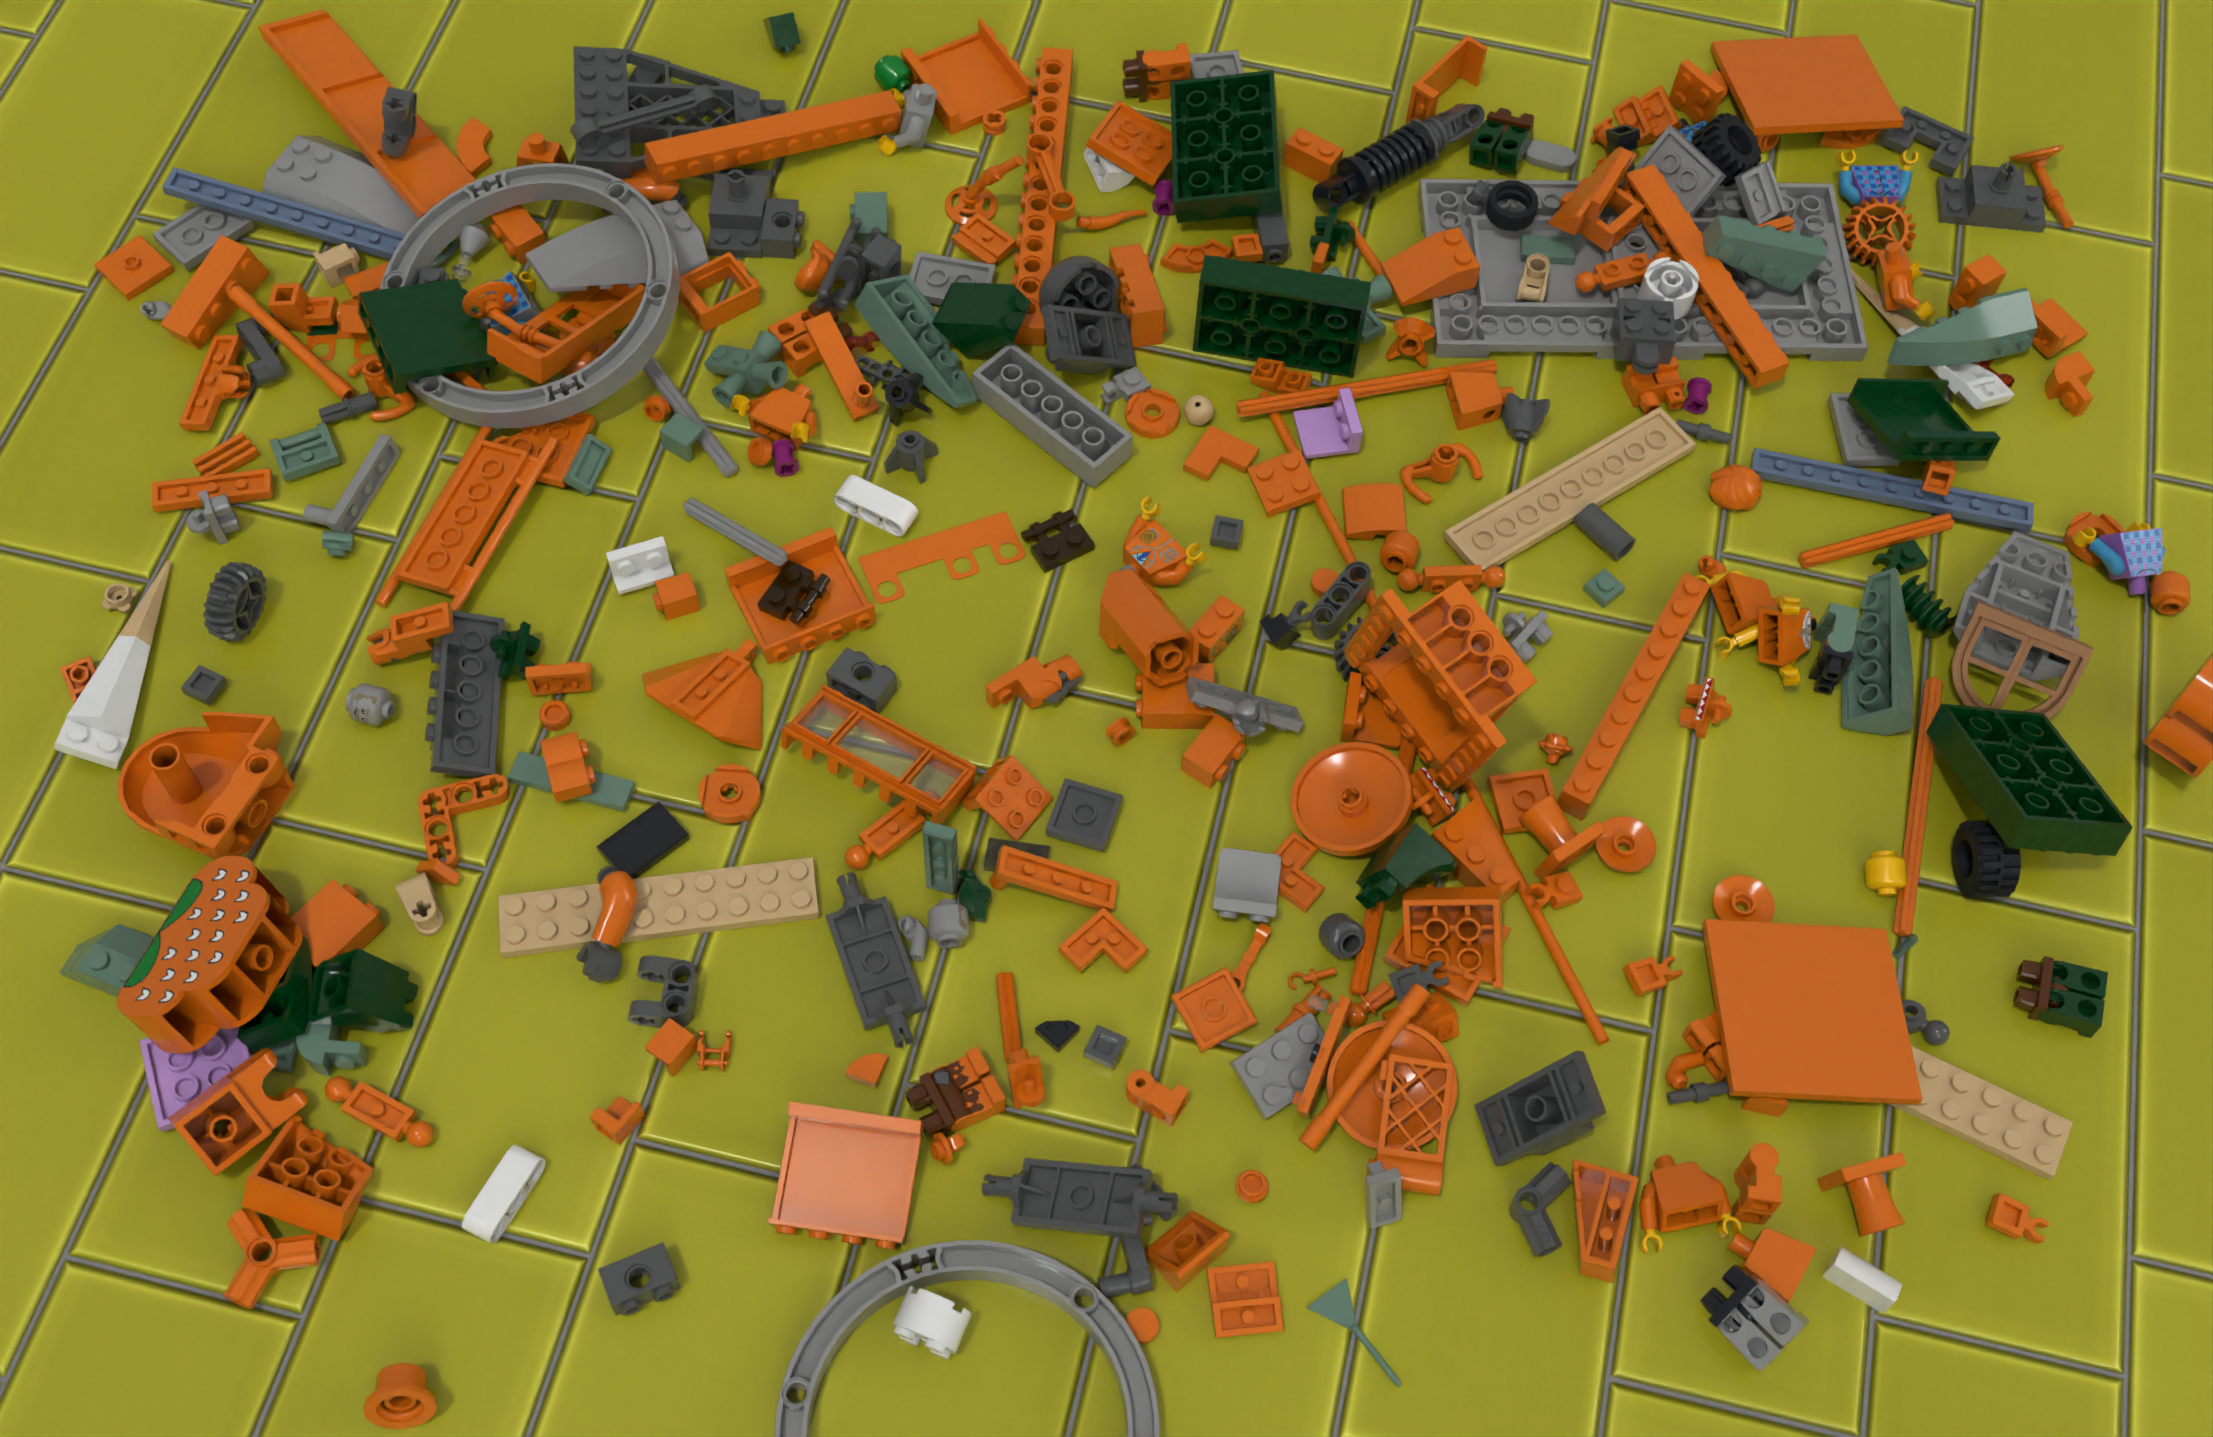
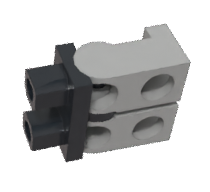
M1733 1265L1724 1274L1722 1279L1735 1292L1727 1299L1716 1287H1713L1700 1301L1712 1315L1709 1321L1715 1327H1718L1725 1337L1760 1372L1772 1362L1810 1321L1801 1312H1797L1784 1301L1757 1273L1750 1275L1738 1265Z

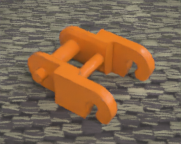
M699 1030L697 1054L700 1060H697V1065H700L701 1071L704 1070L705 1066H720L721 1071H724L725 1065L728 1066V1061H725V1058H730L731 1031H726L727 1039H725V1044L721 1048H706L704 1045V1030ZM706 1053H721L720 1059H706Z

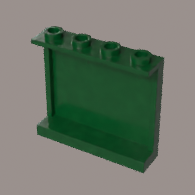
M458 278L359 292L358 314L394 394L406 392L407 380L484 368L488 377L493 378L494 368L498 365V361H496L495 357L487 354V332L485 329H481L479 319L470 317L464 312L462 301L468 292L466 289H462ZM471 308L474 313H477L476 309Z
M1858 378L1847 399L1850 406L1897 460L1988 461L2001 439L1995 431H1973L1942 397L1950 383L1948 380Z

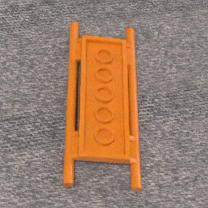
M481 426L377 596L375 603L381 607H386L402 581L454 596L450 606L452 610L460 611L559 441L549 436L538 456L534 457L530 455L529 451L487 441L494 428ZM516 485H518V490L516 491L515 495L513 496L512 500L510 501L509 505L504 511L502 517L500 518L499 522L497 523L496 527L494 528L493 532L491 533L490 537L485 543L483 549L481 550L474 564L472 565V567L469 566L473 557L475 556L476 552L478 551L479 547L481 546L482 542L484 541L485 537L490 531L492 525L494 524L495 520L497 519L498 515L500 514L501 510L503 509L504 505L509 499L514 488L516 487Z

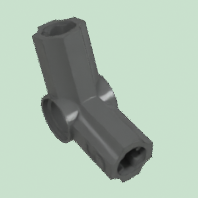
M1551 1161L1530 1182L1518 1189L1509 1205L1510 1216L1519 1224L1534 1258L1551 1254L1562 1246L1545 1208L1570 1185L1571 1180L1568 1178L1565 1170ZM1526 1200L1530 1202L1534 1210H1525L1519 1201Z

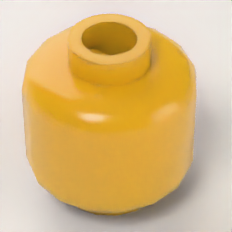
M1896 851L1873 852L1871 857L1864 862L1866 887L1872 891H1877L1879 897L1896 896L1897 890L1907 885L1906 862L1902 857L1897 856Z

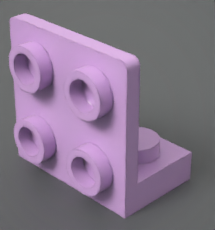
M1350 388L1339 389L1338 398L1331 407L1294 411L1293 419L1305 459L1359 452L1363 431Z

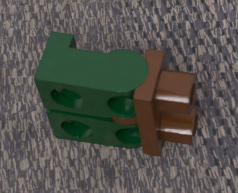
M1499 108L1497 112L1490 111L1487 115V120L1483 122L1469 144V164L1487 169H1492L1494 165L1495 171L1516 175L1519 170L1520 161L1533 141L1534 116L1524 113L1520 118L1514 117L1509 109Z
M2044 956L2040 962L2023 960L2018 967L2017 978L2032 983V989L2019 986L2014 995L2013 1005L2028 1010V1019L2036 1021L2040 1019L2049 1024L2063 1025L2078 1030V1035L2092 1038L2102 1026L2105 1003L2103 999L2106 994L2108 972L2063 961H2054V958Z

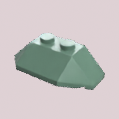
M118 924L77 945L60 970V973L63 976L118 997L123 984L153 940V937Z

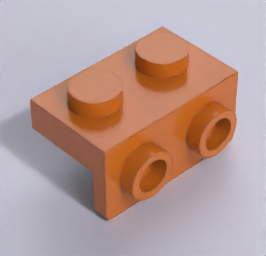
M1439 991L1431 993L1416 1015L1408 1021V1023L1419 1026L1429 1032L1440 1043L1459 1035L1456 1010ZM1397 1006L1382 1012L1383 1021L1389 1020L1397 1010Z

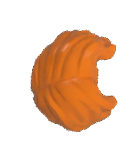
M1731 464L1711 474L1713 481L1709 487V494L1713 498V503L1718 504L1720 508L1730 510L1744 509L1749 511L1756 507L1758 500L1762 496L1763 481L1760 480V475L1752 468Z

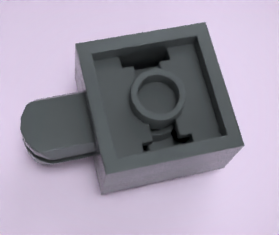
M1618 298L1612 320L1614 360L1631 361L1634 371L1640 374L1655 373L1659 364L1670 363L1676 343L1673 302Z

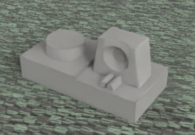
M1380 1161L1368 1164L1369 1175L1365 1177L1366 1220L1370 1228L1374 1229L1402 1220L1401 1175L1397 1167L1385 1171Z

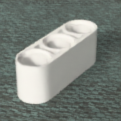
M855 475L848 476L833 496L836 506L844 512L897 537L905 534L919 513L916 506L910 501Z
M517 1144L511 1146L465 1214L462 1228L491 1244L496 1243L540 1178L545 1168L546 1160Z

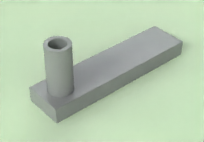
M380 434L334 509L309 504L304 509V519L308 522L328 526L331 532L352 534L401 455L392 437Z

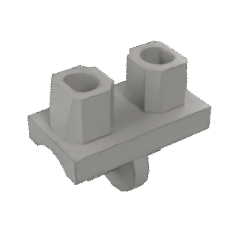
M207 490L198 492L204 510H194L188 515L186 524L189 530L193 533L201 534L212 529L219 545L227 543L226 534L241 529L235 511L232 510L227 495L222 494L210 498Z
M1543 610L1539 611L1535 617H1530L1526 622H1524L1526 615L1523 612H1519L1517 615L1507 613L1502 619L1505 627L1502 633L1506 637L1513 634L1508 643L1523 663L1529 660L1537 651L1527 641L1529 636L1539 646L1553 634L1550 628L1543 622L1548 617Z

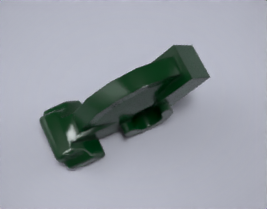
M960 870L959 876L963 883L959 890V903L967 908L969 916L974 918L976 922L986 923L988 906L992 901L991 891L987 886L981 884L972 870Z

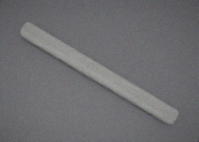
M652 357L642 370L676 413L678 412L703 427V433L697 441L723 475L731 477L733 474H736L738 472L737 464L658 362Z

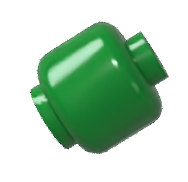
M885 55L876 63L874 78L885 91L895 88L899 92L904 93L910 87L912 71L897 55Z

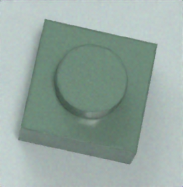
M1603 569L1585 583L1583 591L1603 609L1623 594L1625 586L1606 569Z

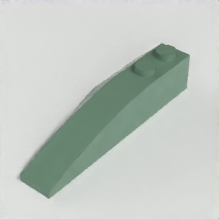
M905 274L866 282L854 306L898 362L911 374L915 372L921 374L924 377L922 380L923 385L953 407L957 408L976 403L978 398L966 373L961 371L958 366L960 360L956 352H951L948 345L949 340L932 325L937 312L909 275Z
M2021 288L1986 296L1979 299L1978 305L1972 308L1964 306L1958 309L1957 315L1949 319L1946 316L1937 319L1930 328L1922 326L1896 338L1887 363L1890 365L1909 366L1965 364L2027 351L2033 343V337L2038 328L2029 290Z
M1892 568L1868 576L1860 606L1863 612L1861 619L1857 621L1855 632L1857 635L1854 645L1850 652H1854L1853 660L1842 676V727L1844 729L1884 736L1914 728L1913 670L1909 630L1898 570Z

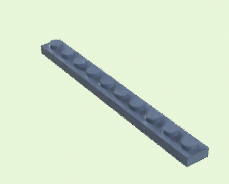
M175 167L162 186L166 195L338 245L345 243L349 248L353 247L355 250L386 259H391L396 248L406 235Z
M1754 448L1751 455L1750 468L1759 474L1761 479L1936 514L1949 513L1952 517L2026 532H2029L2033 526L2034 503L1955 487H1950L1948 496L1922 490L1921 485L1923 481L1758 448Z

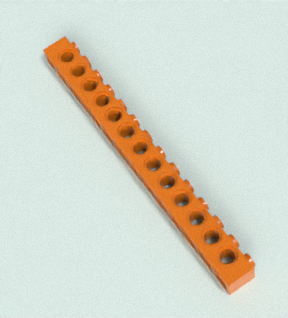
M1043 47L1042 58H1037L1036 73L1040 74V76H1035L1034 92H1038V94L1032 96V111L1036 112L1035 114H1030V130H1033V134L1045 133L1052 138V159L1061 180L1073 68V50ZM1035 146V147H1033V149H1035V150H1045V149H1047V148L1044 147V146ZM1026 154L1025 169H1029V173L1024 172L1023 188L1027 189V193L1022 192L1021 208H1024L1025 212L1019 213V228L1023 230L1022 233L1017 232L1016 249H1020V253H1015L1014 269H1018V274L1012 275V284L1031 304L1013 344L1044 346L1046 332L1043 316L1039 308V291L1043 279L1053 266L1057 221L1049 215L1050 195L1038 164L1029 160Z

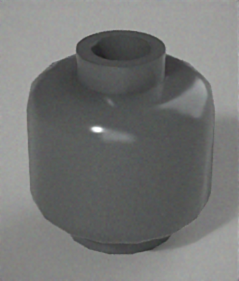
M1334 913L1322 922L1319 928V940L1335 957L1346 959L1353 957L1362 949L1365 942V933L1363 927L1349 915Z

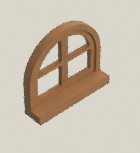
M1977 599L1972 608L1973 613L1960 637L1952 659V677L1960 699L1965 706L2001 709L2014 682L2017 681L2051 695L2040 705L2023 712L2044 713L2047 718L2052 717L2071 697L2094 651L2093 647ZM1984 626L2021 640L2008 670L1970 656ZM2032 645L2070 660L2055 690L2018 675ZM1968 662L2004 676L1990 705L1981 700L1974 692L1968 677Z

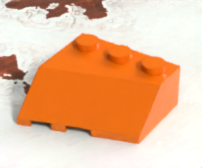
M1418 887L1405 890L1402 899L1405 960L1427 967L1434 961H1442L1443 965L1435 969L1440 971L1445 969L1461 974L1464 978L1473 981L1478 979L1491 983L1493 987L1503 989L1501 887Z
M295 1113L289 1118L247 1177L242 1206L339 1241L356 1213L372 1175L373 1168L344 1147L336 1148L325 1140L326 1135L317 1128L312 1131L302 1124L303 1118Z

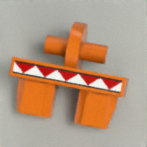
M1706 677L1704 685L1688 684L1686 702L1697 704L1698 706L1697 709L1682 707L1679 721L1680 726L1695 729L1696 737H1706L1710 720L1712 723L1719 724L1721 719L1729 718L1732 713V706L1726 702V696L1718 695L1717 697V692L1713 689L1715 678Z
M1422 766L1409 775L1414 802L1411 811L1418 808L1432 827L1456 811L1454 808L1456 800L1450 792H1443L1436 783L1439 776L1431 767L1426 769L1425 766Z
M1027 1049L1008 1054L1010 1064L1006 1065L1014 1108H1020L1022 1105L1032 1108L1041 1104L1046 1098L1041 1063L1038 1056L1030 1058Z

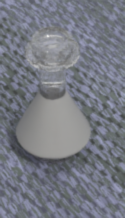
M475 223L472 226L466 225L462 233L458 235L462 254L458 265H452L450 272L452 278H458L459 282H466L467 279L471 278L472 273L468 268L472 257L490 242L487 229L479 223Z

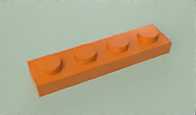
M267 468L152 482V507L155 512L203 507L198 492L207 490L210 498L226 494L230 503L273 498V474L271 469Z

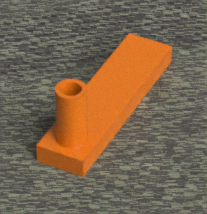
M828 311L804 321L803 326L853 422L877 412L879 406L872 394V386L865 381L830 312Z
M1005 845L998 851L995 871L989 878L990 885L996 890H1002L1009 883H1013L1099 911L1104 907L1109 913L1114 909L1118 881Z

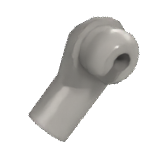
M146 301L141 305L140 311L148 319L163 320L172 306L163 301Z
M905 915L900 918L898 928L911 943L908 957L913 961H923L928 941V931L916 918Z

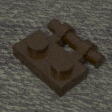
M1072 509L1063 513L1061 511L1052 514V518L1042 523L1035 522L1029 525V529L1021 532V537L1025 543L1032 539H1035L1037 542L1031 546L1030 553L1044 573L1094 550L1095 543L1081 523L1072 527L1067 524L1076 519ZM1054 529L1059 531L1058 534L1049 538L1045 534Z
M788 560L757 603L760 611L783 621L791 612L793 614L789 618L790 621L795 625H799L804 618L809 617L816 600L822 598L826 593V586L829 584L830 578L825 574H821L817 580H813L815 576L812 570ZM803 593H807L803 600H799Z

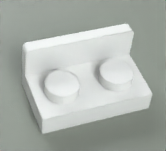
M663 536L606 552L611 574L619 594L655 584V581L674 576Z

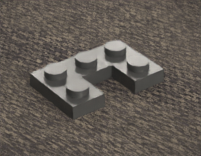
M1903 106L1900 111L1904 118L1903 126L1900 128H1889L1881 144L1899 153H1903L1905 150H1908L1914 139L1937 149L1928 166L1952 176L1975 137Z

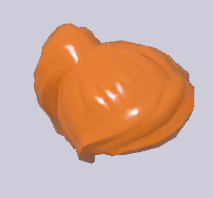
M815 240L810 247L812 252L811 260L803 268L799 269V273L796 276L794 284L798 290L810 292L819 290L835 256V253L819 240ZM837 277L834 284L839 283L841 279Z

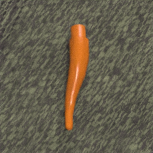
M1128 210L1104 217H1078L1076 225L1087 230H1102L1114 226L1127 218L1137 215L1144 216L1147 212L1144 210Z

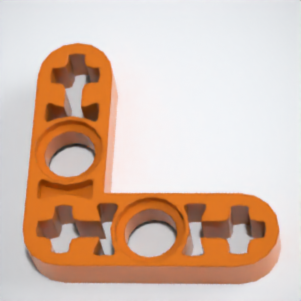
M490 774L425 790L420 795L418 806L429 860L440 859L441 854L438 846L444 845L447 856L446 861L443 863L452 869L457 867L459 855L451 816L504 803L510 796V787L505 777L499 774ZM494 785L499 787L496 794H492V786ZM481 788L482 790L481 793L483 797L481 798L477 791V789ZM470 791L473 793L472 798L467 802L461 803L456 800L460 792ZM432 800H437L436 807L439 815H433L430 808ZM442 824L447 827L446 832L441 836L435 837L430 834L431 829L436 825Z

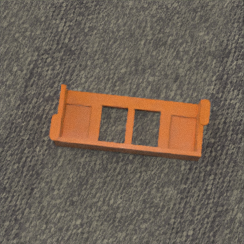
M627 284L612 285V289H600L597 285L587 286V290L572 291L524 323L533 328H538L539 331L550 324L568 334L567 338L549 348L538 343L530 344L529 342L519 340L517 335L512 332L505 336L490 328L487 330V354L495 357L496 361L542 385L566 368L568 363L617 329H621L629 324L639 308L646 287L640 284L636 285L635 288H628ZM575 308L594 319L578 329L559 318Z

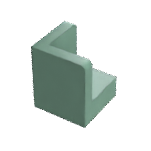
M677 412L659 431L662 446L681 459L690 462L693 459L691 445L703 433V427Z

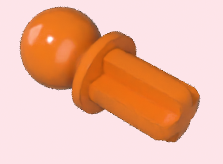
M1383 981L1365 996L1361 994L1360 997L1363 1001L1361 1003H1352L1345 1024L1351 1028L1361 1027L1367 1020V1014L1371 1011L1376 1016L1378 1014L1376 1011L1395 997V991L1386 981Z

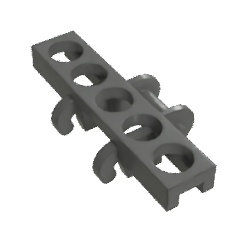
M860 354L855 361L861 373L871 378L869 383L872 387L875 386V382L878 383L880 380L890 383L895 379L903 380L908 377L905 367L900 369L892 365V360L881 364ZM861 362V363H863V364H865V365H867V366H866V367H862V366L859 365V363ZM888 372H891L893 374L889 378L885 377L888 374ZM921 382L917 391L923 388V382Z

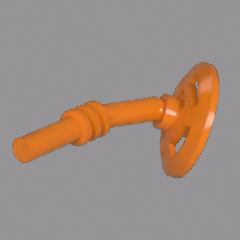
M2064 145L2010 156V160L2030 163L2031 168L2034 167L2035 174L2044 192L2043 199L2049 209L2054 210L2063 227L2070 228L2074 221L2063 205L2064 199L2059 191L2053 187L2045 169V165H2047L2046 159L2059 153L2064 149Z
M1016 155L999 166L993 165L984 170L982 176L973 185H964L951 191L945 200L947 216L961 226L971 217L959 215L960 213L974 215L978 212L987 220H992L997 212V200L993 193L985 187L1003 179V175L1021 166L1024 163L1023 158L1020 155ZM959 195L958 205L952 207L951 203L954 196ZM984 199H990L991 202L987 212L982 209Z
M503 281L487 282L471 289L463 298L462 307L468 316L477 319L491 318L517 335L519 340L529 342L530 344L538 343L549 348L562 341L539 332L538 328H533L524 323L520 325L504 314L512 309L518 301L517 289L510 283ZM506 293L512 297L508 303H506L504 298ZM471 306H477L480 313H474L471 310Z

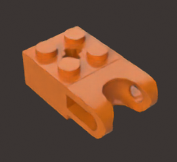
M264 1048L253 1054L168 1118L214 1176H217L272 1134L271 1131L298 1112L308 1102V1095L303 1089L297 1087L289 1088L276 1096L264 1093L262 1089L263 1079L277 1064L276 1054L271 1048ZM221 1119L223 1121L226 1119L223 1122L224 1130L220 1132L217 1129L213 1130L214 1124Z

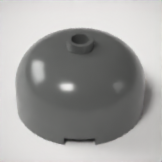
M1088 256L1066 258L1054 265L1043 279L1039 291L1040 312L1042 314L1041 308L1048 304L1115 312L1118 303L1115 301L1117 287L1120 286L1118 278L1109 267Z

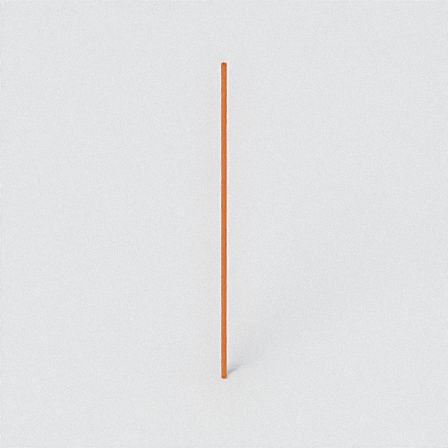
M1263 391L1259 394V397L1271 396L1268 391ZM1279 411L1267 413L1287 452L1298 449ZM1319 489L1321 498L1314 500V503L1348 566L1350 563L1357 561ZM1355 578L1354 580H1355V581H1362L1363 579H1361V578ZM1372 587L1364 598L1370 610L1378 600ZM1387 641L1388 645L1392 649L1394 646ZM1470 777L1462 785L1470 801L1475 798L1478 801L1520 879L1516 889L1597 1044L1603 1045L1607 1043L1610 1039L1542 910L1532 908L1536 901L1534 895H1525L1524 892L1529 885L1472 777Z

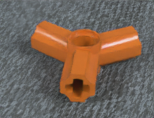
M242 1208L231 1215L229 1221L226 1222L246 1257L223 1295L236 1305L252 1310L272 1275L280 1270L319 1265L321 1245L317 1233L274 1239L258 1213L249 1208ZM272 1250L267 1260L259 1262V1257L262 1253Z

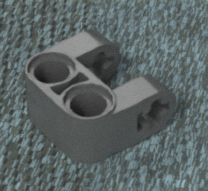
M388 87L386 90V95L382 101V117L384 118L382 151L386 155L394 157L404 155L411 138L414 137L417 112L416 92Z
M641 957L637 975L646 981L664 983L661 1002L648 1000L632 1001L628 1020L640 1026L661 1028L670 1018L680 1026L686 1027L693 1019L699 990V981L693 964L686 960L668 957ZM679 977H690V979L684 983L676 982V980ZM676 1005L684 1006L682 1011L678 1013L670 1012Z

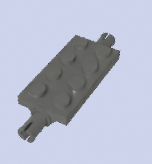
M853 872L847 873L849 885L843 874L836 881L845 902L839 911L826 915V921L864 1030L888 1024L895 1047H904L901 1034L908 1046L914 1042L915 1038L912 1035L906 1017L926 1011V1006L887 898L885 896L875 900L867 899L861 893L856 874Z
M1025 1158L1023 1169L1018 1174H1014L1012 1177L986 1174L983 1180L988 1181L989 1184L982 1183V1193L984 1196L1009 1197L1013 1201L1011 1222L1015 1226L1141 1239L1147 1211L1175 1215L1177 1208L1173 1207V1205L1178 1206V1195L1176 1192L1150 1191L1153 1173L1148 1169Z

